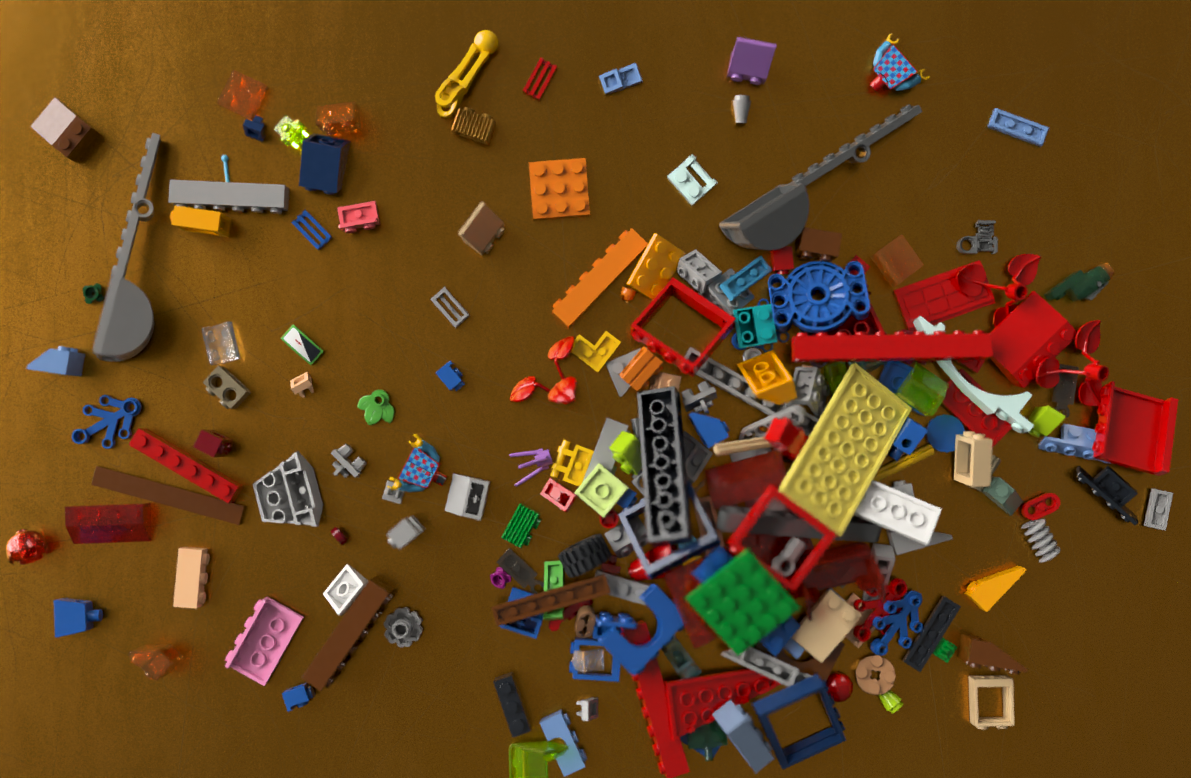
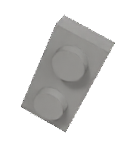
M1151 489L1144 526L1166 531L1173 497L1172 492Z

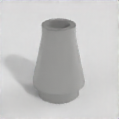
M735 95L734 100H732L735 123H747L751 105L750 96Z

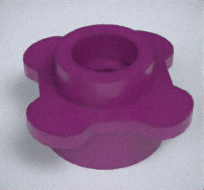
M497 567L496 572L490 575L492 584L501 589L505 588V584L512 580L511 576L502 567Z

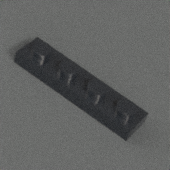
M942 596L902 661L921 672L961 606Z

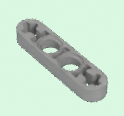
M799 405L790 406L744 427L739 435V440L765 437L767 432H762L759 427L765 426L769 429L773 418H791L790 420L794 422V426L800 425L804 421L806 411Z

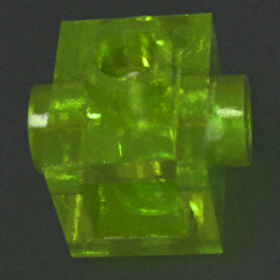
M287 115L274 127V130L281 135L279 139L285 145L289 146L291 144L296 149L309 136L303 130L306 127L298 119L293 121Z

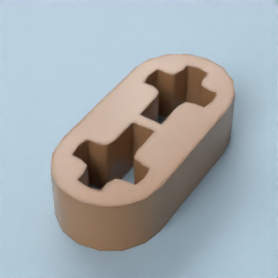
M582 606L577 611L575 631L576 635L580 638H587L593 633L596 615L592 606Z

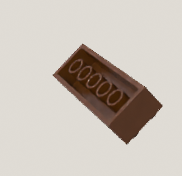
M378 576L370 579L301 678L319 691H322L325 687L329 688L339 676L337 671L340 672L349 662L348 656L355 653L361 645L359 640L366 637L372 629L370 624L377 621L383 613L381 608L388 605L393 599L394 594L392 592L395 588Z

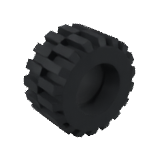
M595 534L566 548L558 555V558L568 577L574 578L602 565L612 555L602 535Z

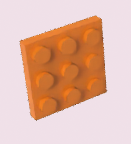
M586 158L529 162L533 220L590 216Z

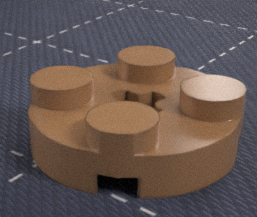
M879 655L868 656L858 664L856 681L865 693L883 695L893 687L895 671L887 659ZM871 671L880 672V679L878 681L877 679L872 680L870 678L872 676Z

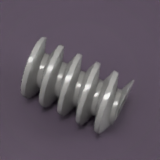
M1045 519L1032 520L1021 527L1022 529L1028 528L1024 534L1025 536H1032L1028 539V542H1035L1031 548L1039 549L1035 555H1042V558L1039 559L1040 563L1051 560L1061 551L1060 547L1056 546L1057 541L1052 539L1053 534L1049 532L1050 528L1044 526L1046 524Z

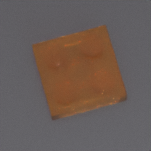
M232 70L217 104L253 121L269 87L238 71Z

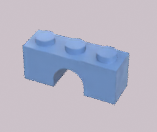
M561 709L541 718L540 725L548 741L553 738H561L567 744L566 749L556 755V760L565 777L584 768L587 756L584 749H579L577 744L579 739L576 732H572L569 727L571 721L568 714H563Z

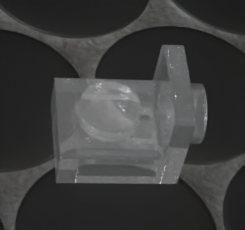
M574 650L572 663L575 670L581 672L604 670L603 650Z

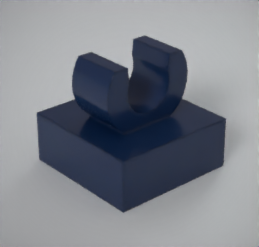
M255 116L253 121L246 119L243 123L245 135L263 142L266 137L264 123H262L263 118Z

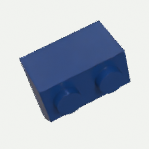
M694 412L687 414L688 419L706 448H710L729 437L727 432L730 430L724 421L722 422L719 419Z

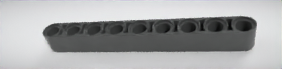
M720 507L716 527L722 531L734 532L752 508ZM768 509L762 512L747 532L752 534L822 539L824 536L823 533L793 511ZM852 516L842 536L835 537L833 540L878 542L882 527L860 517Z

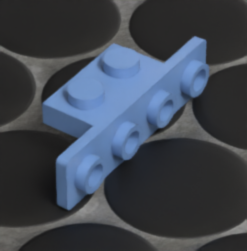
M1063 424L1061 426V439L1045 436L1039 444V449L1046 450L1047 452H1057L1067 456H1078L1088 460L1102 461L1093 458L1094 451L1092 446L1096 440L1095 429Z

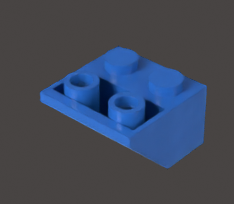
M513 587L508 602L533 595L534 593ZM543 613L503 624L499 627L537 639L543 620Z

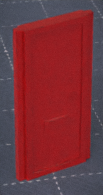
M980 260L970 263V264H978V265H980V266L983 267V265H982V263L980 262ZM964 265L893 290L906 329L914 332L917 330L913 321L919 316H922L930 324L934 325L994 304L995 298L991 288L982 286V291L978 296L964 294L959 289L956 279L958 272L967 266ZM986 276V279H985V281H984L983 283L989 284L988 279H987V276Z

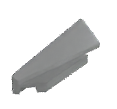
M752 647L739 656L732 649L721 653L722 656L786 686H791L812 676L801 673L799 669Z

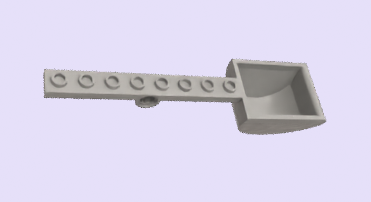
M152 133L151 138H147L145 149H148L147 155L142 156L140 167H143L142 174H138L135 185H138L137 193L133 192L131 197L133 208L132 211L128 210L126 221L129 223L127 229L123 228L121 240H124L122 247H118L116 258H119L117 266L114 265L112 269V278L93 346L94 353L102 361L118 362L136 356L147 346L154 330V316L149 300L140 288L124 278L139 221L146 222L154 216L153 204L146 199L161 142L160 135ZM146 206L149 208V211L146 214H141L138 212V209Z

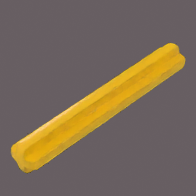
M927 444L913 451L910 455L907 454L901 457L898 461L894 460L880 467L873 480L878 482L933 455V447Z

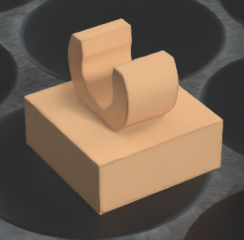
M308 372L290 380L291 389L294 394L299 393L304 398L303 390L309 389L311 393L314 392L312 380Z

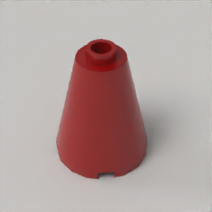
M676 545L655 547L645 553L651 565L678 549ZM637 558L630 563L628 572L630 577L636 581L674 578L682 576L683 564L651 579L647 576L640 559Z

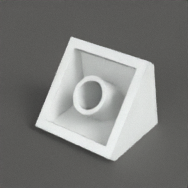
M347 564L323 595L337 614L342 616L350 609L368 583V580Z

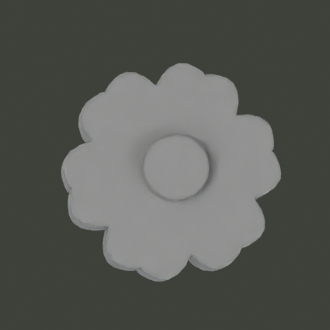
M408 607L397 608L394 614L391 613L386 617L384 627L387 630L384 635L390 643L397 642L398 647H409L413 641H418L423 632V628L420 626L422 618L416 611L410 613Z

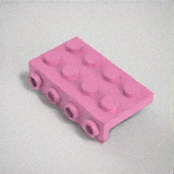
M268 596L258 600L254 607L256 611L253 617L250 616L244 625L246 627L244 633H240L235 640V649L231 650L225 658V661H227L226 668L229 669L231 667L263 686L268 683L304 618Z

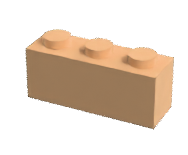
M179 548L173 607L197 609L205 603L206 593L204 592V584L207 583L208 574L205 572L210 558L207 548Z

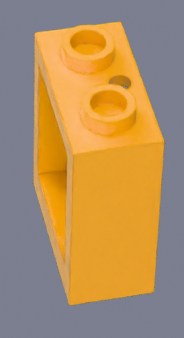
M174 205V210L170 214L171 225L183 231L229 237L232 219L223 213Z

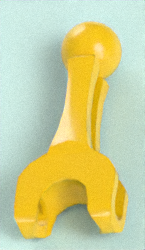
M482 30L477 33L474 43L471 44L462 62L436 92L437 112L441 117L450 118L454 115L476 74L489 59V55L496 51L498 38L492 31ZM478 52L481 53L477 61L471 68V70L464 77V79L462 81L459 80L462 74L464 73L465 69L471 62V60L475 57V55ZM451 106V109L447 112L441 109L442 107L449 108Z

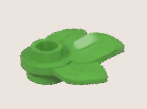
M381 389L375 390L371 395L363 396L358 402L357 407L365 410L364 415L368 425L377 423L381 418L388 423L392 422L394 407L389 403V395L386 391ZM376 397H381L382 402H378Z

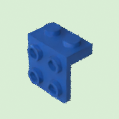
M600 612L595 614L596 620L592 638L599 639L609 627H613L619 633H622L620 627L637 628V623L627 613H619V616H614L610 612Z

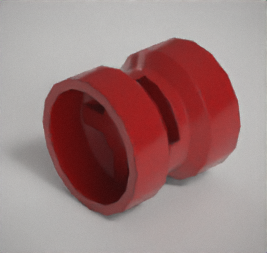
M611 509L605 517L600 515L599 519L603 527L613 528L617 525L619 517L617 512Z

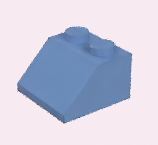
M58 346V350L49 349L28 364L27 369L81 376L85 354L78 353V349Z

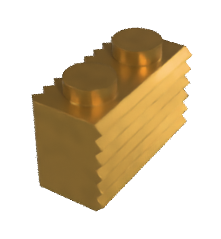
M464 107V109H458L451 130L454 134L489 145L496 122L488 114L482 113L481 116L476 114L473 109Z

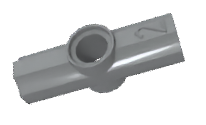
M792 536L782 552L773 558L771 568L786 578L787 575L794 572L795 564L807 546L801 540ZM785 561V568L781 570V563Z

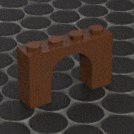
M760 641L752 646L758 651L799 669L801 673L812 676L818 674L821 681L824 679L826 681L845 643L840 641L822 663L812 655L804 659L791 658L785 654L783 648L777 655H773Z

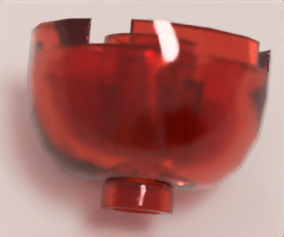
M28 529L17 531L9 539L6 546L8 562L15 565L14 562H20V565L33 563L43 558L41 554L49 553L45 537L37 531Z

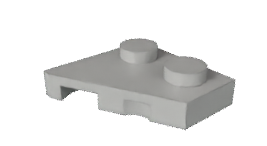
M641 348L605 363L619 397L623 396L630 387L619 374Z

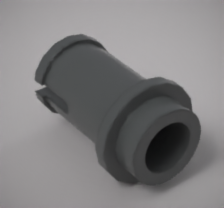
M639 418L631 419L633 435L640 442Z

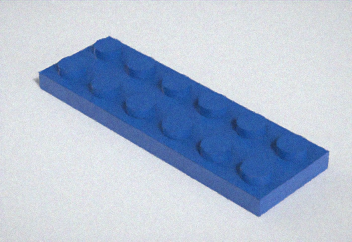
M716 545L692 575L699 582L704 583L734 558L721 545ZM790 616L759 641L773 655H777L800 628V625Z

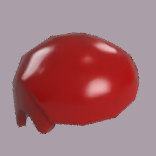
M839 672L828 676L826 684L830 691H827V694H831L834 702H843L849 699L853 692V682L850 677Z

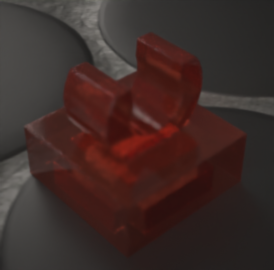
M612 555L608 560V564L603 563L600 570L620 575L621 567L615 566L618 556Z

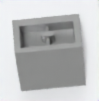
M453 473L445 511L463 517L482 520L491 481Z

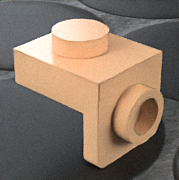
M661 372L656 376L653 374L649 380V390L675 386L679 392L681 376Z

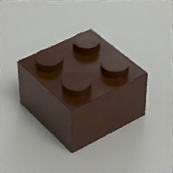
M804 227L796 239L794 256H799L798 259L803 261H810L811 258L817 261L832 262L839 256L842 234Z

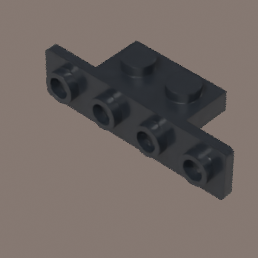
M1081 466L1076 468L1077 478L1083 484L1087 483L1092 487L1093 493L1098 497L1102 496L1111 509H1117L1126 522H1131L1134 525L1138 524L1137 516L1125 506L1127 502L1138 494L1135 488L1109 466L1104 468L1094 478Z

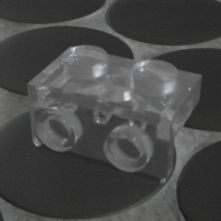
M224 322L212 327L202 328L210 365L225 364L241 359L232 322Z

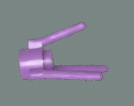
M543 448L534 451L509 454L510 457L536 455L534 456L535 460L519 465V469L537 464L538 467L541 466L515 483V487L523 484L541 471L548 469L549 465L553 464L548 449L543 451Z

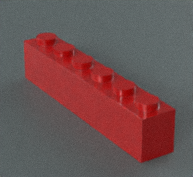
M138 428L129 443V446L228 504L235 503L244 488V485L147 428Z

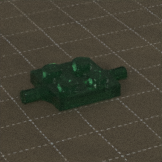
M716 720L708 724L705 723L696 728L695 731L687 733L688 749H704L705 761H713V748L728 745L727 735Z

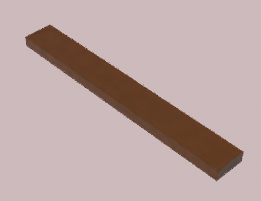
M96 466L91 483L94 486L241 525L246 508L244 505L237 503L228 504L215 497L101 466Z

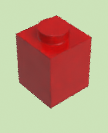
M792 246L770 250L772 273L788 275L794 269Z

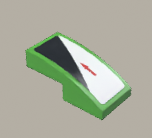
M294 324L281 337V340L310 365L323 352L322 348L308 338Z

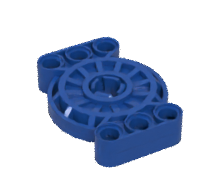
M812 261L794 269L786 279L780 274H773L768 279L775 329L779 332L788 331L792 324H794L796 327L807 332L825 333L842 326L851 315L857 320H864L869 315L870 302L862 264L857 261L848 263L845 270L830 262ZM855 270L858 271L859 274L851 275L849 272ZM774 283L781 284V286L778 288H775L772 285ZM855 288H859L862 290V292L854 293L852 290ZM815 290H819V293L823 294L825 298L816 301L812 296L815 294ZM779 300L785 302L781 306L775 304V302ZM858 306H863L865 310L860 312L857 311L856 308ZM781 318L788 320L784 324L778 323V320Z

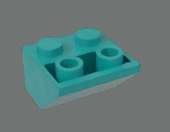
M771 304L733 310V316L736 318L735 328L739 348L763 346L778 342Z

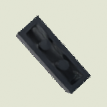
M514 672L496 677L493 683L512 738L530 732L532 724Z

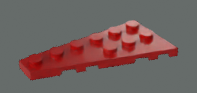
M750 668L665 682L672 741L675 742L680 739L679 737L695 731L696 728L703 724L714 721L715 718L712 714L729 700L735 706L737 704H745L750 699L781 685V683Z

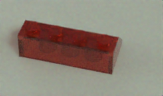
M777 449L705 470L714 510L722 506H730L761 497L770 484L779 490L787 476L781 452Z
M151 503L66 506L65 527L73 544L152 541Z

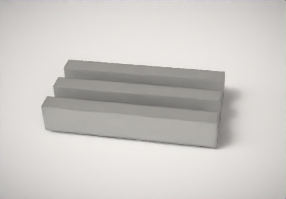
M445 287L430 299L455 328L470 317L467 311ZM444 292L464 314L462 317L442 296ZM440 298L457 317V322L452 319L436 299Z

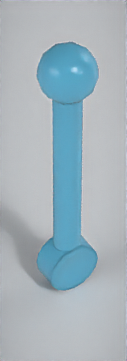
M223 155L221 160L224 163L225 180L230 182L227 164L229 158L227 155Z

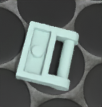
M693 154L667 176L691 206L718 183L700 166ZM688 166H691L707 184L705 187H702L686 169Z

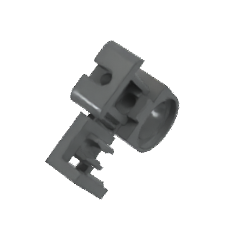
M978 220L976 222V227H978L976 236L961 238L957 242V250L964 255H975L978 252H992V255L997 253L998 239L994 236V224H996V221ZM964 240H968L971 243L969 251L962 248Z

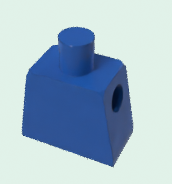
M907 417L893 442L894 447L888 455L897 461L904 452L910 455L928 430L910 417Z
M70 598L54 600L55 637L90 630L93 628L94 621H102L103 611L101 609L93 610L92 601Z

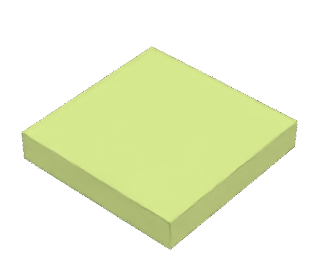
M598 463L574 493L602 517H605L629 487Z

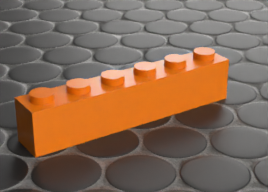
M631 228L629 232L625 230L619 236L620 241L616 245L611 244L605 251L607 254L602 259L599 257L592 264L594 268L589 273L585 271L579 278L580 282L576 286L572 285L565 292L567 296L563 300L559 298L552 307L554 309L552 313L568 328L580 318L646 249L648 243L634 229Z

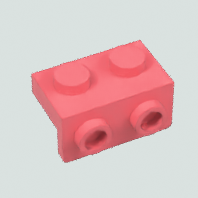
M375 201L337 208L340 221L339 229L345 231V233L356 232L358 228L370 230L374 229L375 225H380Z

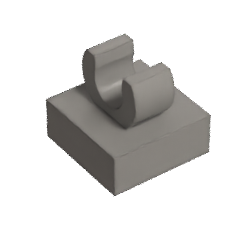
M387 480L382 499L402 504L405 491L388 488L387 485L393 486L395 482Z
M591 697L576 702L577 705L582 706V711L576 712V715L582 716V720L590 721L598 718V698Z

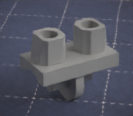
M707 381L698 385L701 392L694 395L691 389L682 391L683 405L686 412L694 409L698 413L703 410L704 414L707 415L709 414L708 408L714 405L712 400L717 398L715 387H711Z
M348 444L331 452L342 464L340 465L337 461L332 464L336 468L333 473L335 476L341 473L346 478L349 475L345 470L347 469L355 478L359 477L367 463L360 456L351 462L348 457L354 450Z

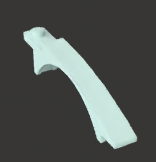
M922 316L913 321L916 330L925 331L926 334H933L935 331H945V325L941 322L937 326H933ZM951 360L937 361L956 386L987 415L996 412L998 418L1009 422L1012 429L1018 433H1026L1033 428L1034 425L1019 414L1032 394L1025 392L1018 395L1002 396L984 392L968 383L955 369Z

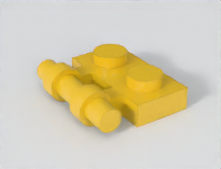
M563 440L562 445L557 450L559 453L556 461L551 466L553 469L550 476L557 478L561 471L565 473L563 481L580 486L594 451L577 444L574 451L568 449L571 442ZM566 455L571 457L568 467L562 466Z

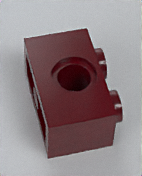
M202 429L193 447L212 457H225L229 455L233 448V439L215 430Z

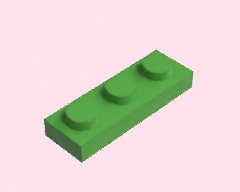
M560 561L544 562V591L564 586L565 569ZM564 607L543 613L544 620L564 619Z

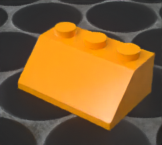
M773 350L737 364L757 398L778 405L798 398L793 379Z

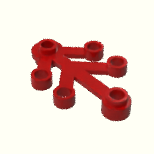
M895 578L889 585L876 586L869 584L866 587V593L871 597L887 593L883 599L870 601L855 600L853 606L859 612L875 608L862 625H857L853 629L856 639L866 642L871 637L870 627L873 625V619L880 615L881 617L892 615L886 612L883 606L886 601L900 600L906 594L908 588L903 579ZM897 608V613H900L901 608ZM887 624L883 631L878 630V632L885 635L890 625Z

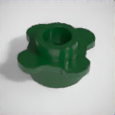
M96 283L94 286L86 285L83 287V295L87 304H92L94 301H103L104 296L101 293L102 286Z

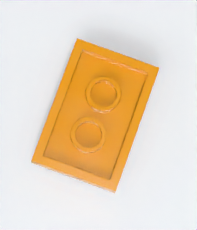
M654 233L626 284L653 300L672 279L678 268L679 258L683 257L685 252Z

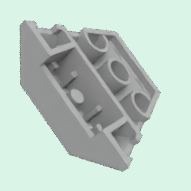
M296 451L289 459L280 463L278 467L252 484L262 522L319 526L323 507L314 469L299 451Z

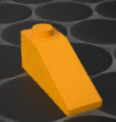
M1015 566L978 579L968 585L967 591L964 594L981 610L988 612L1027 570L1024 567Z

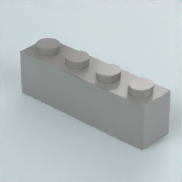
M609 418L606 419L583 481L598 463L613 475L615 474L617 467L614 466L615 460L609 447L612 446V443L621 434V431L631 432L627 430L628 425Z

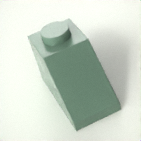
M1000 477L991 478L990 486H985L982 492L1009 516H1012L1023 503L1018 493Z

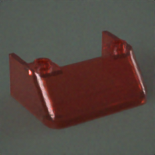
M855 542L826 549L800 583L798 591L809 621L813 620L811 605L816 604L820 600V590L854 582L862 591L876 590L882 604L886 603L885 580L866 543ZM810 553L800 556L795 564L794 574Z

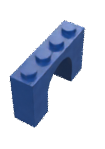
M651 584L639 596L657 619V631L649 642L642 645L630 644L613 627H609L598 639L633 676L640 674L645 669V664L658 656L660 648L663 645L667 646L673 640L672 636L677 631L680 632L687 625L686 621L689 619L654 584Z

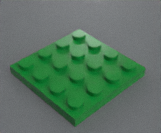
M748 548L686 596V600L738 656L800 609V605Z

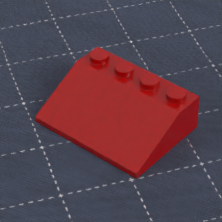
M1032 291L990 332L993 355L990 359L1012 385L1025 388L1036 377L1037 369L1042 360L1046 357L1058 356L1075 339L1077 332L1060 313L1039 294Z

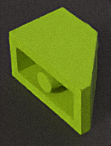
M1050 406L1035 407L1028 419L1034 426L1028 433L1038 438L1039 436H1048L1066 416Z

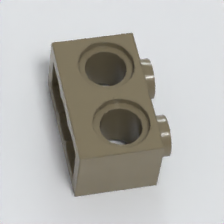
M218 366L203 381L207 386L205 388L206 391L212 396L216 395L221 399L219 401L220 404L226 409H237L252 393L223 366ZM220 377L222 379V385L218 388L216 386V380ZM234 390L236 392V398L232 401L229 397V394L231 391Z

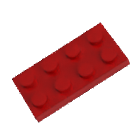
M962 368L958 370V373H959L968 383H970V384L973 385L974 387H976V388H978V389H980V390L986 392V391H985L967 372H965ZM951 379L935 396L969 431H974L975 434H984L985 438L992 439V448L1012 428L1009 422L998 418L996 412L989 415L983 412Z

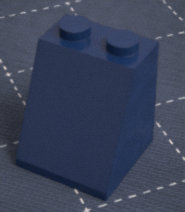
M312 134L303 140L299 186L305 187L309 191L323 190L325 194H335L341 190L351 140L319 134Z

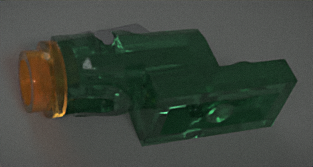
M1103 263L1085 273L1081 270L1073 272L1046 292L1044 296L1048 301L1052 299L1057 301L1066 294L1072 301L1093 300L1112 279V276L1115 274L1114 270L1109 264Z

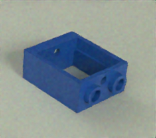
M575 637V642H571L570 654H574V661H570L569 673H573V679L619 682L620 663L614 656L612 657L611 674L578 672L580 645H603L598 639Z

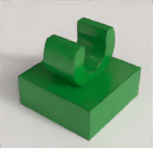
M942 637L932 654L948 663L957 646Z

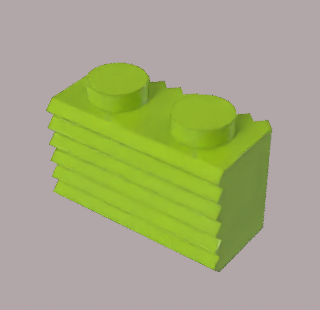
M621 431V434L616 437L612 446L609 447L613 453L612 457L621 464L620 469L623 472L637 475L643 468L641 443L635 435Z

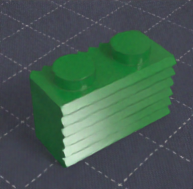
M520 503L501 538L521 549L523 545L528 546L533 537L529 535L533 528L537 529L542 520L539 518L540 513Z

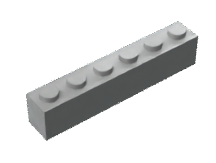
M170 180L168 203L175 206L194 207L195 209L206 210V207L213 208L215 211H225V208H231L235 212H244V209H251V212L263 213V210H270V213L282 214V211H288L289 188L286 185Z

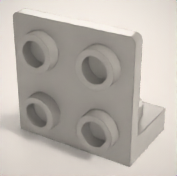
M730 268L720 278L706 287L705 293H699V295L733 316V310L744 307L754 299V295L747 289L732 301L728 299L719 286L736 274Z
M796 367L793 383L798 398L791 400L789 404L808 405L815 417L820 419L826 409L825 402L830 394V386L825 381L818 367Z

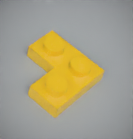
M605 331L594 346L579 334L575 339L571 353L598 373L621 342Z

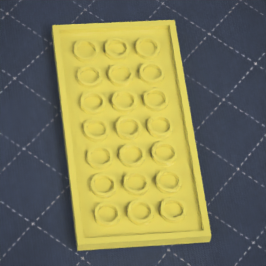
M856 363L851 364L779 491L837 534L836 537H841L912 408Z

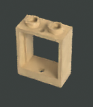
M963 431V434H956L954 480L971 487L990 486L992 439L985 438L984 434H975L974 431Z
M1008 675L968 676L970 723L977 729H989L988 726L1007 729L1008 726H1015L1013 678ZM977 687H1002L1003 717H978Z

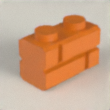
M643 346L619 376L639 392L640 389L644 390L649 385V379L653 374L656 376L663 368L661 366L663 362Z

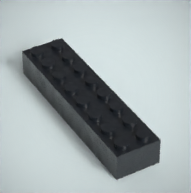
M675 386L637 392L648 542L653 547L692 543L680 394Z

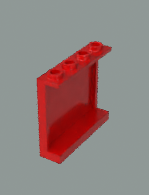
M1115 381L1104 385L1100 391L1101 404L1097 411L1099 418L1095 427L1096 440L1092 446L1094 451L1093 458L1156 476L1169 473L1178 399L1171 397L1167 400H1161L1115 387Z

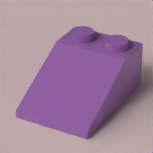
M737 37L731 54L727 77H731L734 81L748 80L751 84L755 85L764 84L768 76L776 44Z

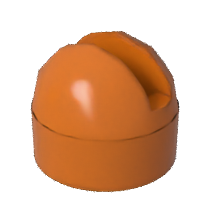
M623 286L620 291L621 299L627 302L633 300L636 294V290Z

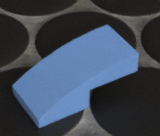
M636 63L599 75L605 94L623 90L643 82Z

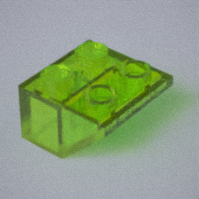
M916 363L895 395L926 417L933 416L943 402L949 384Z

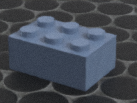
M729 700L712 714L755 773L774 759L770 753L772 750L771 746L764 740L761 732L754 726V722L739 704L735 706Z

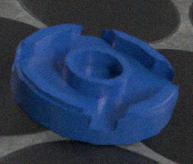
M942 414L935 416L929 421L928 431L925 436L928 444L933 449L947 453L955 451L956 434H963L965 430L959 419L952 415Z

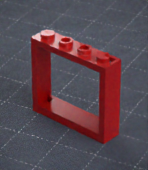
M673 277L631 325V335L637 342L647 345L650 351L657 352L663 356L666 362L675 364L681 372L693 377L733 330L736 318ZM672 295L722 328L694 363L643 330Z
M770 484L727 542L731 545L730 550L737 555L746 550L739 543L775 497L824 534L790 581L755 556L786 591L789 588L794 592L837 534Z

